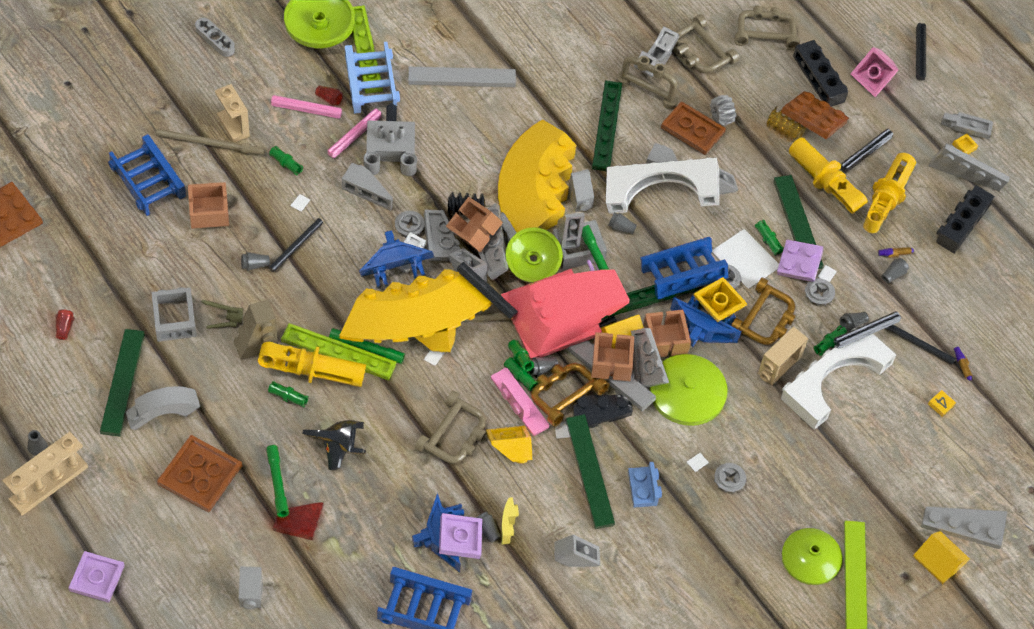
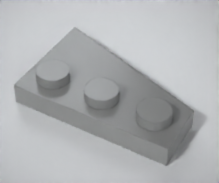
M425 210L424 221L427 250L433 251L434 258H430L428 261H450L448 254L460 250V243L446 227L449 221L443 210Z
M651 328L631 331V336H634V379L645 388L669 383Z

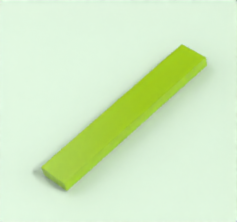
M365 5L354 6L355 25L352 35L356 53L375 52ZM377 59L358 61L360 68L378 66ZM380 73L361 75L363 82L381 80ZM383 87L364 89L365 94L383 92Z
M288 323L281 337V342L300 349L304 348L306 351L314 352L316 347H320L318 354L366 364V373L388 381L396 367V361Z
M847 520L844 521L845 629H867L865 522Z

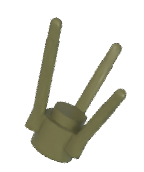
M207 300L201 301L205 305L227 310L226 320H230V322L207 325V329L228 326L236 327L237 323H242L244 308L230 307Z

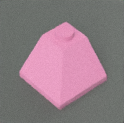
M873 47L852 71L851 75L876 97L899 69L893 60L881 49Z

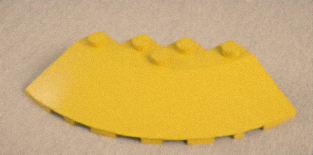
M543 119L531 126L516 140L508 151L499 174L498 203L501 213L503 212L516 233L532 227L548 230L557 225L558 220L565 213V207L561 203L567 200L569 186L565 182L570 179L573 166L569 161L575 158L576 144L565 132Z
M444 269L436 279L418 275L410 285L392 282L383 292L366 288L356 299L339 336L340 339L357 342L370 339L374 340L375 343H381L382 340L392 339L393 342L408 341L409 337L415 336L425 338L433 336L436 331L445 328L451 330L461 326L462 321L474 319L476 313L479 311L484 312L493 303L459 272Z

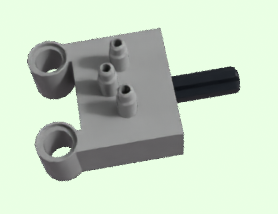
M390 103V105L386 106V121H367V152L364 155V167L373 175H376L380 171V161L400 162L401 173L405 176H412L417 171L415 122L397 121V106Z

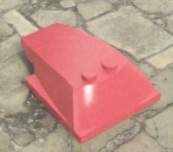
M572 269L501 294L518 311L511 320L531 360L533 357H545L569 346L595 338L596 332L602 333L598 325L601 319L606 315L610 316L629 303V298L615 269L575 274Z

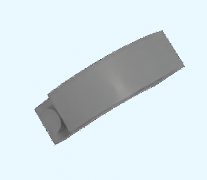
M663 27L651 49L647 53L642 51L639 58L647 56L650 60L649 64L654 66L656 64L665 65L680 35ZM646 70V71H641V72H643V73L649 75L650 77H653V76H654L653 73H651V72H649V71H647V70Z
M180 386L165 387L153 390L135 399L136 405L126 411L130 428L137 430L151 419L163 414L175 413L188 416L198 409L200 404L194 389Z

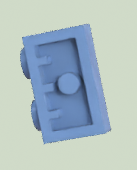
M649 462L648 467L628 468L633 508L657 506L659 498H662L661 486L657 485L659 472L658 468L654 467V462Z

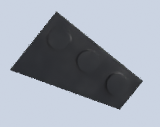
M583 395L573 402V416L585 414L588 427L591 428L607 421L613 422L632 416L633 412L632 403L623 395Z

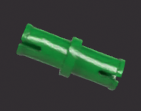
M278 146L272 147L269 151V155L280 162L283 168L286 167L296 176L302 172L303 166L296 162L292 155L286 154Z
M764 219L758 221L755 224V228L763 237V242L768 244L775 256L781 254L784 247L776 238V233L771 231Z
M839 325L833 332L827 333L823 340L813 347L815 353L822 356L828 349L834 348V338L847 333L846 328Z
M511 340L508 343V348L513 353L515 361L520 363L524 371L532 370L534 362L529 358L528 351L522 348L518 340Z
M509 357L504 362L503 366L508 368L514 375V378L520 381L528 391L531 392L538 385V382L528 374V371H524L513 357Z
M272 381L268 388V393H272L283 398L285 402L290 401L303 408L309 399V396L294 391V388L290 386L285 387L275 381Z

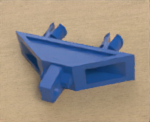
M391 230L385 232L387 242L383 243V246L359 270L361 277L374 274L376 287L381 289V280H383L385 287L389 286L385 271L411 264L414 279L418 277L417 270L420 271L422 276H426L422 261L434 258L433 251L401 242L399 239L395 240Z
M694 295L691 296L688 303L675 297L673 298L670 309L671 311H684L691 341L690 346L694 347L698 340L709 343H738L742 331L731 326L736 318L734 314L729 319L726 317L717 322L711 315L697 309L701 303L698 300L694 302Z
M437 493L426 528L422 529L421 533L413 535L412 542L414 547H431L432 552L460 573L461 564L459 556L439 554L440 517L442 513L464 516V509H462L461 503L444 508Z

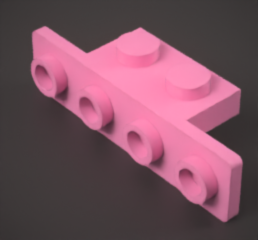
M504 368L491 376V380L499 389L503 398L508 401L514 413L519 416L533 436L549 428V423L508 368Z

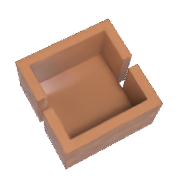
M226 182L188 185L191 229L229 226Z
M468 197L459 211L470 220L469 223L456 213L446 227L457 237L481 252L489 242L490 234L493 236L503 222L490 210Z
M683 310L666 311L664 325H661L663 312L645 314L643 326L644 328H651L660 357H667L668 353L671 356L688 354L691 341Z
M596 332L591 378L609 379V376H613V380L630 381L633 367L634 336L617 334L615 349H612L613 334Z

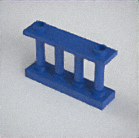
M149 134L142 137L143 145L140 149L119 159L116 158L113 152H109L110 161H108L111 170L117 172L135 198L137 208L140 211L143 210L146 216L150 215L149 204L165 196L176 194L179 200L186 197L185 185ZM144 154L146 156L149 155L150 161L128 172L122 166ZM153 167L159 169V174L137 185L131 180L132 177ZM162 180L164 182L167 181L169 187L146 198L140 193V191Z
M711 237L640 257L641 272L651 271L656 279L654 285L657 299L713 283L722 277L728 278V263L725 259L716 262L712 256ZM703 255L709 264L699 267L693 257ZM686 261L691 270L681 272L676 263ZM669 266L674 275L663 278L659 269Z
M392 567L390 582L394 584L386 609L378 607L377 619L385 624L390 625L393 623L410 629H454L461 606L470 604L472 589ZM403 587L414 590L406 615L394 612ZM424 592L434 596L426 621L414 618L421 595ZM444 598L454 602L446 627L434 623L441 600Z

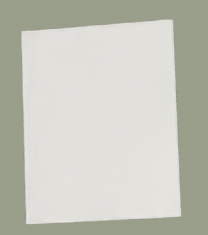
M745 229L712 250L720 260L725 259L728 265L734 266L740 272L741 282L748 289L758 283L761 277L765 278L773 273L779 266V263Z

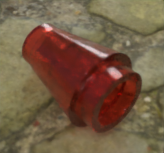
M319 85L315 90L316 96L332 106H338L342 102L343 93L340 89Z
M61 309L55 315L57 339L67 340L75 320L74 313L70 310Z

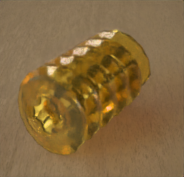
M776 106L770 113L766 126L768 128L772 127L773 131L779 130L778 133L780 135L785 133V138L791 137V142L801 138L806 127H801V124L795 123L793 119H788L789 117L786 115L783 116L781 110L776 112L778 107Z

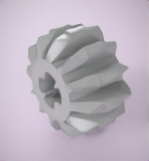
M728 95L715 97L711 100L710 104L712 118L721 126L735 122V103L732 102V98Z

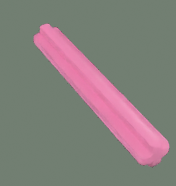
M273 95L271 99V105L338 119L342 115V109L338 107Z
M378 109L372 110L328 149V155L336 158L367 130V121H377L381 118V111Z

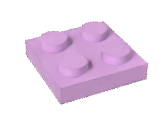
M786 240L777 275L814 282L822 257L823 246Z
M442 513L440 517L439 554L480 559L482 519Z
M84 551L70 583L69 591L109 603L123 571L124 562Z

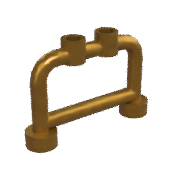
M761 277L755 288L756 291L761 293L744 321L736 317L731 326L742 331V334L758 343L770 345L778 337L782 338L786 334L788 329L785 326L786 324L791 326L796 317L793 314L796 307L794 300L789 295L768 284L769 280ZM769 294L787 303L788 308L771 336L763 337L749 329V326Z
M570 363L564 367L557 364L552 368L551 376L547 377L543 374L538 377V385L532 389L531 399L548 415L547 421L555 427L564 419V414L561 410L592 389L598 395L604 394L609 388V383L602 378H591V372L582 364ZM574 370L580 372L590 381L552 408L539 397L541 391L549 390L554 382L565 379L567 374Z

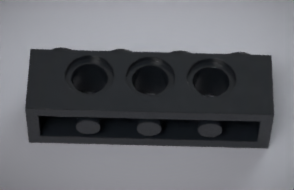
M815 40L796 45L793 58L821 101L827 102L831 107L844 103L848 94V88L842 83L838 72L831 66L830 60L823 54L822 48Z
M977 185L972 191L968 190L963 197L965 200L963 202L960 201L955 207L954 211L956 212L954 214L950 213L945 222L947 224L945 226L941 225L938 229L936 243L955 254L989 209L995 196Z

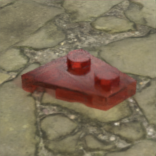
M318 502L288 508L289 514L286 517H276L273 531L313 541L324 503Z

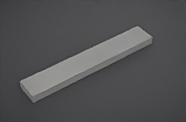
M409 67V85L515 87L516 71L515 69Z
M584 341L566 348L592 370L594 345L589 341ZM613 376L605 379L610 386L641 411L656 400V396L632 376L630 381L613 380Z

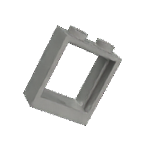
M596 220L584 222L583 227L586 225L590 226L605 260L607 249ZM556 228L553 229L552 234L558 239ZM562 249V270L587 265L588 260L591 263H595L590 250L567 255L565 249Z
M180 287L173 290L151 292L157 342L197 337L191 288ZM187 301L189 321L160 324L158 304Z

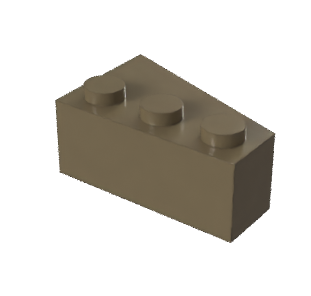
M269 300L250 304L243 318L244 324L238 329L239 335L234 339V344L241 360L258 355L264 342L278 344L276 317Z

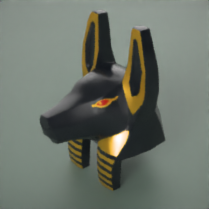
M344 420L336 422L325 430H303V435L323 439L329 470L335 471L341 468L346 452L366 454V450L354 448L356 429H364V422Z

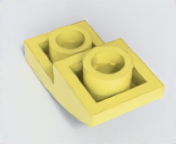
M513 497L508 498L503 512L501 525L502 545L510 544V538L514 536L513 525L515 524V518L519 516L518 505H514Z

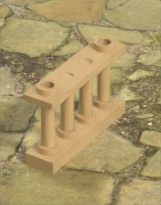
M71 432L65 434L2 480L14 494L8 499L10 504L21 516L88 468L87 463L77 453L83 445Z

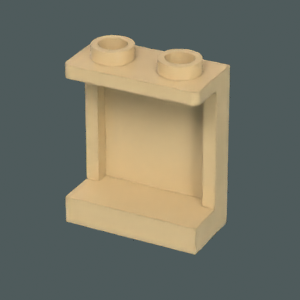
M232 84L215 90L216 96L225 109L217 113V118L231 141L235 143L250 137L248 110Z

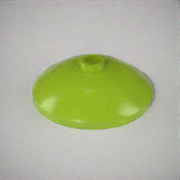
M532 227L517 232L507 245L506 261L513 275L524 282L533 283L553 276L558 272L562 263L563 252L558 239L552 233L542 228ZM535 256L537 260L531 261L530 257Z
M804 528L793 532L786 539L781 553L782 562L787 572L797 581L808 585H822L834 579L840 571L843 560L840 546L836 540L828 533L815 528Z

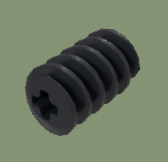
M451 192L448 197L447 215H449L450 210L455 215L469 197V193H466L464 198H462L461 192L458 193L457 197H455L454 192ZM473 193L471 198L485 207L483 193L480 194L479 199H477L476 193Z

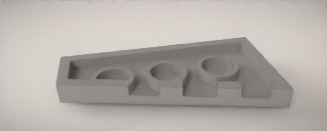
M946 144L930 160L928 165L929 167L1000 191L1010 179L1009 176L949 144Z
M495 203L488 210L501 220L500 206ZM502 225L493 236L490 234V240L482 251H478L481 260L487 263V273L492 280L508 270Z
M926 507L921 528L935 532L941 531L946 535L1000 549L1007 511Z

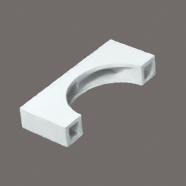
M717 158L607 167L606 205L609 214H614V212L626 213L632 198L638 192L650 185L662 182H675L688 186L698 195L701 206L719 205V165Z
M874 334L841 348H836L835 346L832 350L828 349L819 361L815 360L812 362L806 372H800L794 382H788L782 389L781 400L815 430L828 419L831 411L825 403L821 392V382L830 372L843 366L856 365L869 368L880 375L893 364L896 354Z

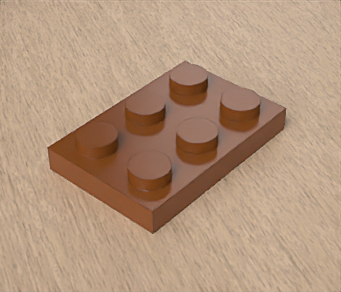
M682 101L661 124L663 130L704 155L709 152L726 130L725 127Z

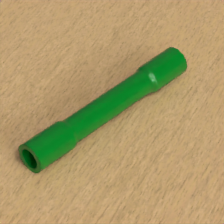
M584 226L581 236L588 246L598 269L609 270L590 226Z
M332 328L329 334V338L396 361V363L402 364L404 361L405 353L395 349L386 348L366 340L357 342L340 339L341 330Z
M269 445L266 448L275 494L276 513L278 517H286L289 514V509L284 492L279 450L277 445Z

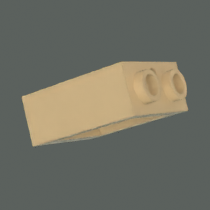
M794 326L763 356L758 375H760L763 381L768 382L772 386L803 355L808 338Z

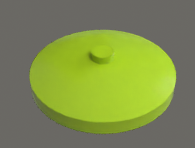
M290 0L284 11V25L287 33L296 42L311 48H328L340 44L350 36L355 25V12L348 0Z
M691 354L675 355L662 362L669 383L649 387V391L656 396L653 405L661 415L677 424L695 426L713 420L722 411L727 399L728 389L724 375L715 364L703 357Z

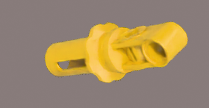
M799 138L792 143L788 151L789 154L814 177L813 186L815 188H824L828 194L832 193L852 214L868 203L864 194L857 190L846 179V175L840 171L841 164L836 160L829 162L805 138Z
M898 153L885 177L874 182L872 187L874 191L872 196L873 202L863 224V228L867 232H878L889 212L895 209L897 205H900L901 202H904L906 198L904 186L916 166V160L910 154ZM901 161L906 162V166L901 165ZM898 172L901 176L898 181H895L893 179Z
M264 342L261 345L258 356L260 366L295 373L298 376L300 374L308 376L309 383H312V379L315 377L361 387L366 369V364L318 354L320 347H316L314 352H310L304 348L298 349L273 342Z

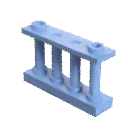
M384 42V51L358 54L353 52L352 45L345 46V60L354 114L361 113V106L364 103L392 101L397 106V102H400L399 91L395 90L390 60L393 59L392 48H388V42ZM385 58L386 65L361 68L355 66V63L360 60ZM387 72L388 75L386 80L365 82L357 80V77L363 74ZM389 86L391 93L363 96V94H359V91Z

